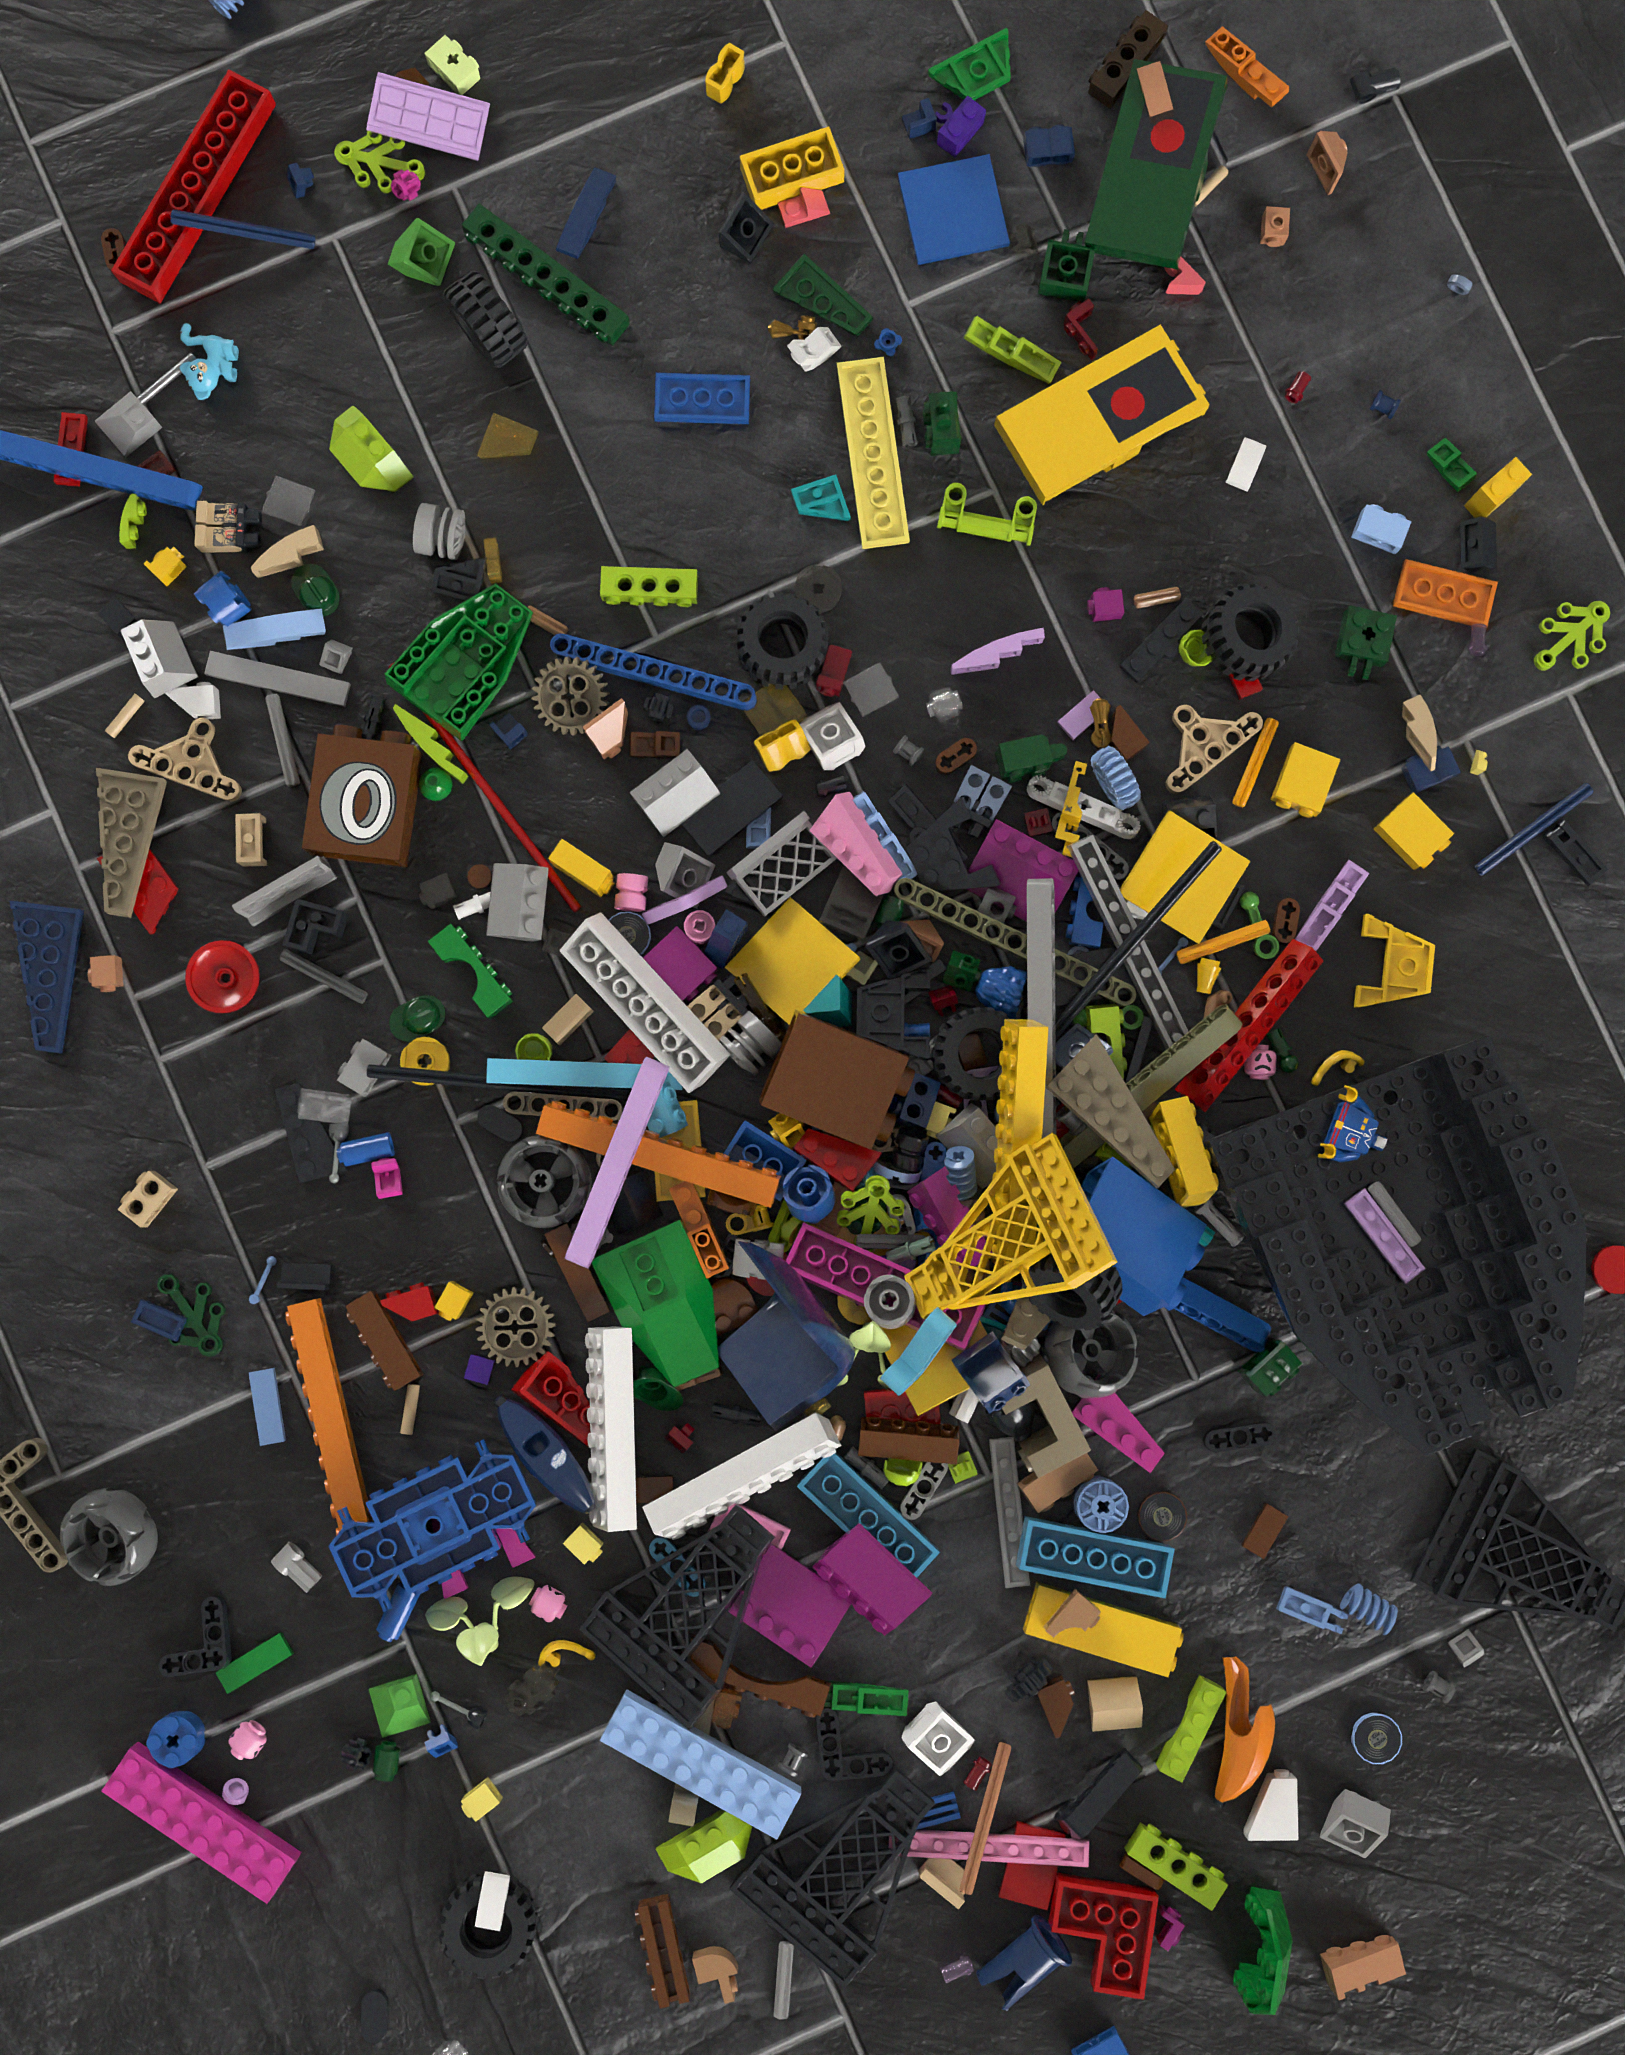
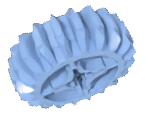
M1108 746L1092 755L1091 766L1093 772L1112 804L1121 810L1134 806L1141 799V791L1132 770L1119 751Z

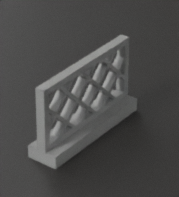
M805 811L726 872L732 880L734 879L764 917L837 859L809 831L812 828V824L808 821L810 818ZM805 828L812 835L811 844L799 843L800 832ZM782 846H794L793 859L781 857ZM798 847L811 848L810 861L797 859ZM815 849L824 850L829 859L824 863L814 862ZM777 851V856H771ZM766 859L776 860L775 873L763 872V863ZM780 861L793 863L792 875L779 874ZM797 863L809 865V875L807 877L796 876ZM757 866H759V871H755L754 869ZM813 866H819L813 871ZM747 874L758 875L757 888L748 887L742 878ZM762 876L775 877L774 890L761 888ZM779 878L791 879V890L788 892L778 891ZM795 880H799L800 882L795 886ZM761 892L773 894V904L767 909L760 902ZM777 894L783 895L781 898L777 900Z
M316 856L233 904L232 907L235 912L248 918L250 924L255 926L292 905L296 899L306 897L337 879L327 859L324 856L321 858Z

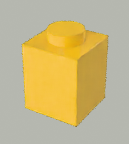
M450 1281L434 1308L439 1310L438 1315L449 1321L452 1318L459 1319L473 1292L454 1281Z

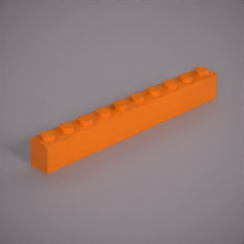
M552 1101V1104L548 1103L543 1107L536 1134L606 1155L617 1124L612 1123L613 1119L609 1117L599 1116L595 1118L589 1116V1111L579 1108L573 1111L566 1109V1104ZM646 1130L643 1134L632 1161L633 1165L769 1208L773 1205L782 1177L776 1175V1170L763 1167L760 1170L754 1168L751 1162L739 1160L738 1163L729 1160L730 1156L716 1152L715 1155L706 1153L707 1149L701 1146L692 1145V1148L682 1145L683 1141L675 1138H669L668 1140L659 1138L660 1134Z
M321 1298L287 1306L288 1311L285 1313L287 1324L292 1326L294 1334L291 1336L293 1349L298 1351L297 1368L300 1374L303 1373L305 1383L302 1384V1390L305 1398H308L310 1403L308 1416L310 1421L314 1422L316 1429L313 1432L316 1446H320L321 1450L319 1463L327 1476L325 1489L327 1494H331L333 1504H330V1510L333 1519H337V1536L343 1525L337 1511L346 1506L354 1521L373 1522V1519L366 1505L368 1498L322 1301Z

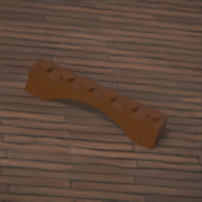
M691 1634V1642L695 1638V1634ZM705 1638L692 1654L691 1661L716 1683L724 1660V1654L714 1641ZM731 1662L725 1679V1683L731 1684L730 1688L738 1692L748 1690L755 1693L754 1696L758 1699L768 1701L770 1698L776 1700L779 1706L787 1709H792V1706L799 1708L802 1714L809 1717L821 1716L831 1686V1682L811 1675L786 1681H769L747 1674Z

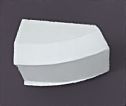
M840 702L823 708L800 723L812 752L824 770H834L839 765L859 756L865 748L862 735Z
M937 1702L926 1704L925 1708L905 1726L901 1737L906 1746L939 1776L950 1770L971 1748L975 1741Z

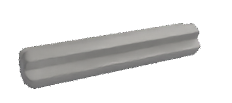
M1379 1181L1370 1185L1368 1191L1408 1246L1413 1247L1421 1241L1420 1236Z
M781 1941L779 1943L774 2017L777 2019H787L789 2013L794 1945L790 1941Z

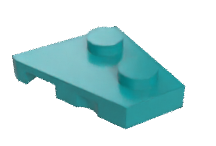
M836 475L791 489L798 514L845 521L851 519Z

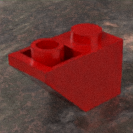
M423 1282L409 1286V1292L401 1294L400 1290L387 1293L386 1299L380 1300L382 1306L410 1321H416L439 1313V1310L434 1308L437 1303L432 1286H424Z

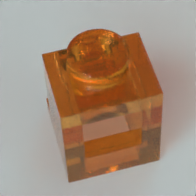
M722 1688L716 1696L711 1722H715L717 1727L730 1729L732 1718H738L740 1704L736 1703V1701L741 1702L742 1692Z

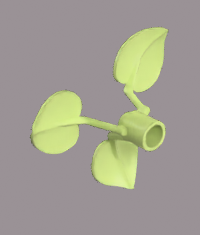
M867 1322L863 1324L861 1329L853 1332L849 1340L855 1347V1357L859 1349L866 1352H878L881 1372L884 1374L887 1369L884 1364L883 1352H887L890 1349L891 1342L875 1322ZM846 1375L837 1386L845 1384L848 1381V1376ZM882 1375L878 1376V1382L886 1389H890L882 1380H880Z
M507 1577L499 1581L491 1591L492 1598L496 1600L493 1604L492 1625L484 1622L474 1627L468 1617L463 1614L468 1608L467 1602L459 1597H448L437 1601L427 1610L425 1616L429 1625L433 1629L440 1631L451 1629L458 1624L460 1619L464 1620L470 1629H466L459 1634L456 1640L457 1648L465 1658L482 1666L486 1656L499 1645V1634L497 1631L498 1607L501 1606L503 1609L508 1610L518 1606L530 1594L535 1582L524 1577Z

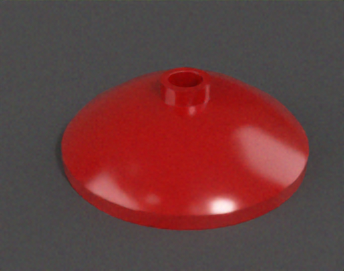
M224 940L210 942L198 949L187 965L185 975L187 990L192 999L208 1011L215 1013L237 1011L248 1004L257 991L259 985L257 962L246 948L235 942ZM229 974L230 981L224 983L223 977Z

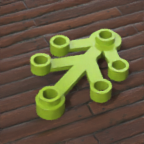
M367 131V135L356 142L342 141L335 148L334 153L337 161L343 165H349L355 175L357 185L361 188L368 187L371 180L368 173L362 171L357 161L367 163L378 181L380 191L383 193H390L392 191V181L389 177L385 176L380 166L397 171L401 169L406 171L408 169L409 172H414L420 181L425 176V169L419 160L414 159L405 162L384 157L395 149H402L405 146V141L403 140L400 143H394L396 138L390 137V141L367 153L361 150L372 143H380L383 138L381 134L376 138H372L371 135L374 132ZM350 150L348 154H342L343 151ZM413 166H418L417 170H410ZM361 177L367 178L364 182L359 181ZM388 182L389 186L382 187V184Z
M1594 601L1588 607H1576L1568 602L1558 606L1557 615L1560 618H1567L1569 616L1585 617L1580 623L1555 622L1552 618H1546L1540 623L1539 629L1544 634L1551 632L1568 634L1550 650H1542L1535 656L1534 665L1537 669L1542 671L1550 669L1556 662V656L1574 640L1575 649L1572 665L1577 669L1585 667L1589 662V658L1585 654L1586 630L1591 625L1592 641L1589 644L1590 651L1600 653L1605 649L1606 642L1602 638L1603 623L1610 617V609L1602 601ZM1562 607L1568 609V614L1562 612ZM1596 609H1599L1602 612L1601 616H1598L1596 614ZM1548 622L1551 625V629H1546L1544 623ZM1595 642H1599V643H1600V645H1601V648H1600V649H1597V648L1594 646V643H1595ZM1544 655L1550 658L1549 663L1543 660ZM1577 657L1583 659L1582 665L1577 662Z
M874 1175L866 1180L865 1187L854 1193L851 1191L842 1193L841 1204L845 1208H852L856 1202L868 1196L869 1201L851 1211H839L836 1221L839 1226L846 1227L852 1221L865 1215L860 1234H871L876 1216L885 1227L886 1233L895 1235L900 1231V1222L888 1216L878 1204L879 1199H882L889 1206L890 1213L893 1216H901L904 1213L905 1204L902 1200L895 1199L890 1194V1183L885 1177ZM856 1236L855 1239H854V1245H855V1246H857V1244H856L857 1236ZM864 1249L869 1252L873 1251V1249Z

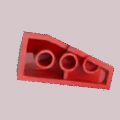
M548 1351L525 1370L511 1391L589 1448L587 1439L588 1434L591 1433V1425L587 1420V1410L590 1408V1403L583 1394L582 1388L571 1375L572 1372L568 1366Z

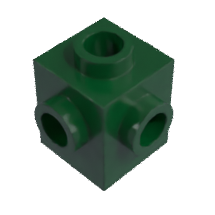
M953 950L942 983L970 992L972 984H978L982 970L978 969L980 959Z

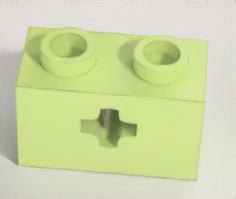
M446 35L425 52L428 65L459 95L466 93L481 79L478 71L479 65L472 56L467 57L463 53L460 44L454 39L451 41Z

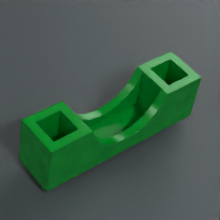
M449 924L428 942L444 962L463 961L474 968L478 978V986L472 999L483 1013L491 1019L513 1002L509 997L513 993L504 982L500 985L494 978L498 974L490 964L486 966L480 960L483 955L475 945L470 947L465 941L468 936L460 926L455 928L452 924Z

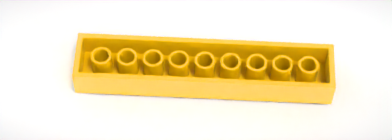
M1004 1019V1026L1001 1027L1000 1035L1003 1041V1051H1000L999 1062L1002 1065V1073L998 1077V1088L1001 1091L1000 1100L997 1101L996 1105L997 1113L999 1114V1124H996L995 1127L998 1145L994 1150L996 1172L993 1173L992 1181L1008 1162L1006 1156L1026 1143L1032 1146L1042 1139L1048 1027L1035 1020ZM1014 1172L1011 1173L995 1194V1200L1000 1209L1024 1194ZM1023 1210L1019 1213L1018 1223L1025 1224L1028 1210ZM1035 1217L1032 1224L1033 1227H1037V1221ZM1001 1224L996 1235L1004 1237L1008 1224ZM1015 1226L1011 1239L1019 1241L1023 1228ZM1030 1230L1027 1244L1035 1245L1037 1231ZM994 1240L991 1249L994 1254L999 1253L1002 1241ZM1010 1243L1005 1257L1014 1258L1018 1245ZM1025 1247L1023 1254L1027 1253L1031 1249ZM989 1256L991 1261L995 1264L997 1258ZM1004 1260L1002 1268L1011 1262Z

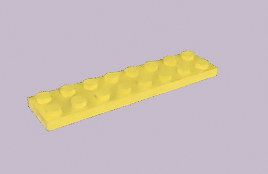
M884 357L837 363L862 549L909 543L910 539Z

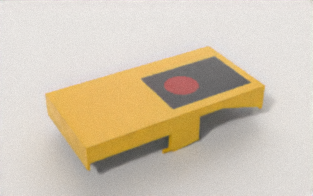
M1161 324L996 417L995 428L1042 505L1101 470L1108 472L1111 469H1115L1138 455L1142 445L1161 434L1201 415H1205L1209 407V403L1203 395L1206 392L1201 384L1195 382L1177 352L1179 350L1174 340L1170 341Z

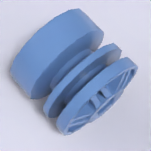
M1098 1475L1094 1476L1090 1481L1080 1483L1074 1490L1072 1498L1073 1510L1079 1520L1092 1531L1099 1533L1112 1532L1119 1528L1126 1520L1129 1510L1127 1496L1122 1488L1109 1478ZM1098 1501L1105 1502L1107 1508L1104 1511L1098 1509Z

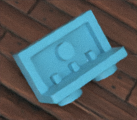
M669 1081L663 1084L647 1124L649 1131L660 1134L659 1138L677 1132L688 1125L686 1115L676 1098V1091Z

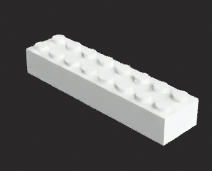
M602 913L585 919L559 950L661 1063L670 1066L669 1072L688 1093L703 1085L731 1055Z
M616 1326L588 1328V1333L585 1336V1344L589 1348V1358L586 1360V1371L589 1373L586 1393L587 1397L590 1398L587 1420L591 1425V1433L588 1434L587 1439L588 1446L591 1448L588 1469L592 1473L590 1487L596 1506L589 1513L590 1522L593 1523V1527L607 1532L636 1530L632 1328Z
M814 1413L642 1508L655 1535L675 1540L686 1534L685 1530L691 1527L698 1528L706 1524L707 1518L713 1515L717 1517L726 1513L729 1506L735 1503L736 1505L745 1503L753 1493H762L772 1487L771 1484L779 1480L782 1482L793 1476L792 1472L799 1468L801 1470L807 1469L815 1464L814 1460L820 1457L827 1458L835 1454V1449L840 1447L841 1444L829 1419Z

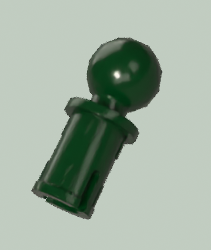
M1278 1028L1266 1034L1276 1056L1280 1055L1281 1057L1280 1068L1286 1073L1295 1072L1298 1069L1299 1061L1296 1056L1289 1053V1050L1293 1048L1292 1046L1289 1047L1281 1029Z

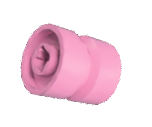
M617 874L616 888L620 890V893L615 895L614 908L631 912L646 911L647 898L643 893L648 888V877L638 874Z
M703 910L691 912L684 921V930L687 937L696 945L708 944L712 931L716 926L713 917Z

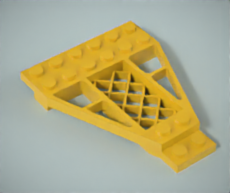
M1051 1133L1032 1146L1026 1143L1006 1156L1008 1162L946 1242L932 1252L922 1265L904 1275L906 1282L913 1290L915 1304L922 1319L926 1320L937 1307L942 1311L946 1308L954 1310L1075 1289L1117 1263L1115 1255L1057 1135ZM1014 1172L1024 1194L1000 1209L994 1196L1011 1173ZM989 1203L993 1214L970 1228ZM1023 1210H1028L1025 1224L1018 1223L1019 1213ZM1034 1217L1039 1225V1228L1032 1226ZM1003 1223L1008 1224L1004 1237L997 1236L998 1227ZM1015 1226L1023 1228L1019 1241L1011 1239ZM1030 1230L1038 1232L1035 1245L1026 1243ZM986 1236L987 1240L984 1249H976L978 1239ZM995 1239L1002 1241L998 1254L991 1253ZM1010 1243L1018 1245L1014 1258L1005 1257ZM1025 1247L1031 1249L1027 1253L1023 1254ZM966 1249L963 1263L956 1262L958 1252ZM974 1252L982 1254L978 1268L970 1266ZM1052 1253L1064 1282L1035 1287L1028 1271L1029 1267ZM989 1256L997 1258L993 1272L985 1270ZM1004 1260L1011 1262L1002 1268ZM969 1269L976 1271L972 1285L965 1282ZM984 1273L990 1275L984 1280H982ZM1021 1273L1027 1286L1026 1289L985 1296V1294Z

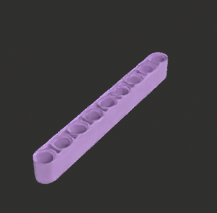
M645 1057L567 1250L566 1260L585 1268L590 1267L670 1066Z

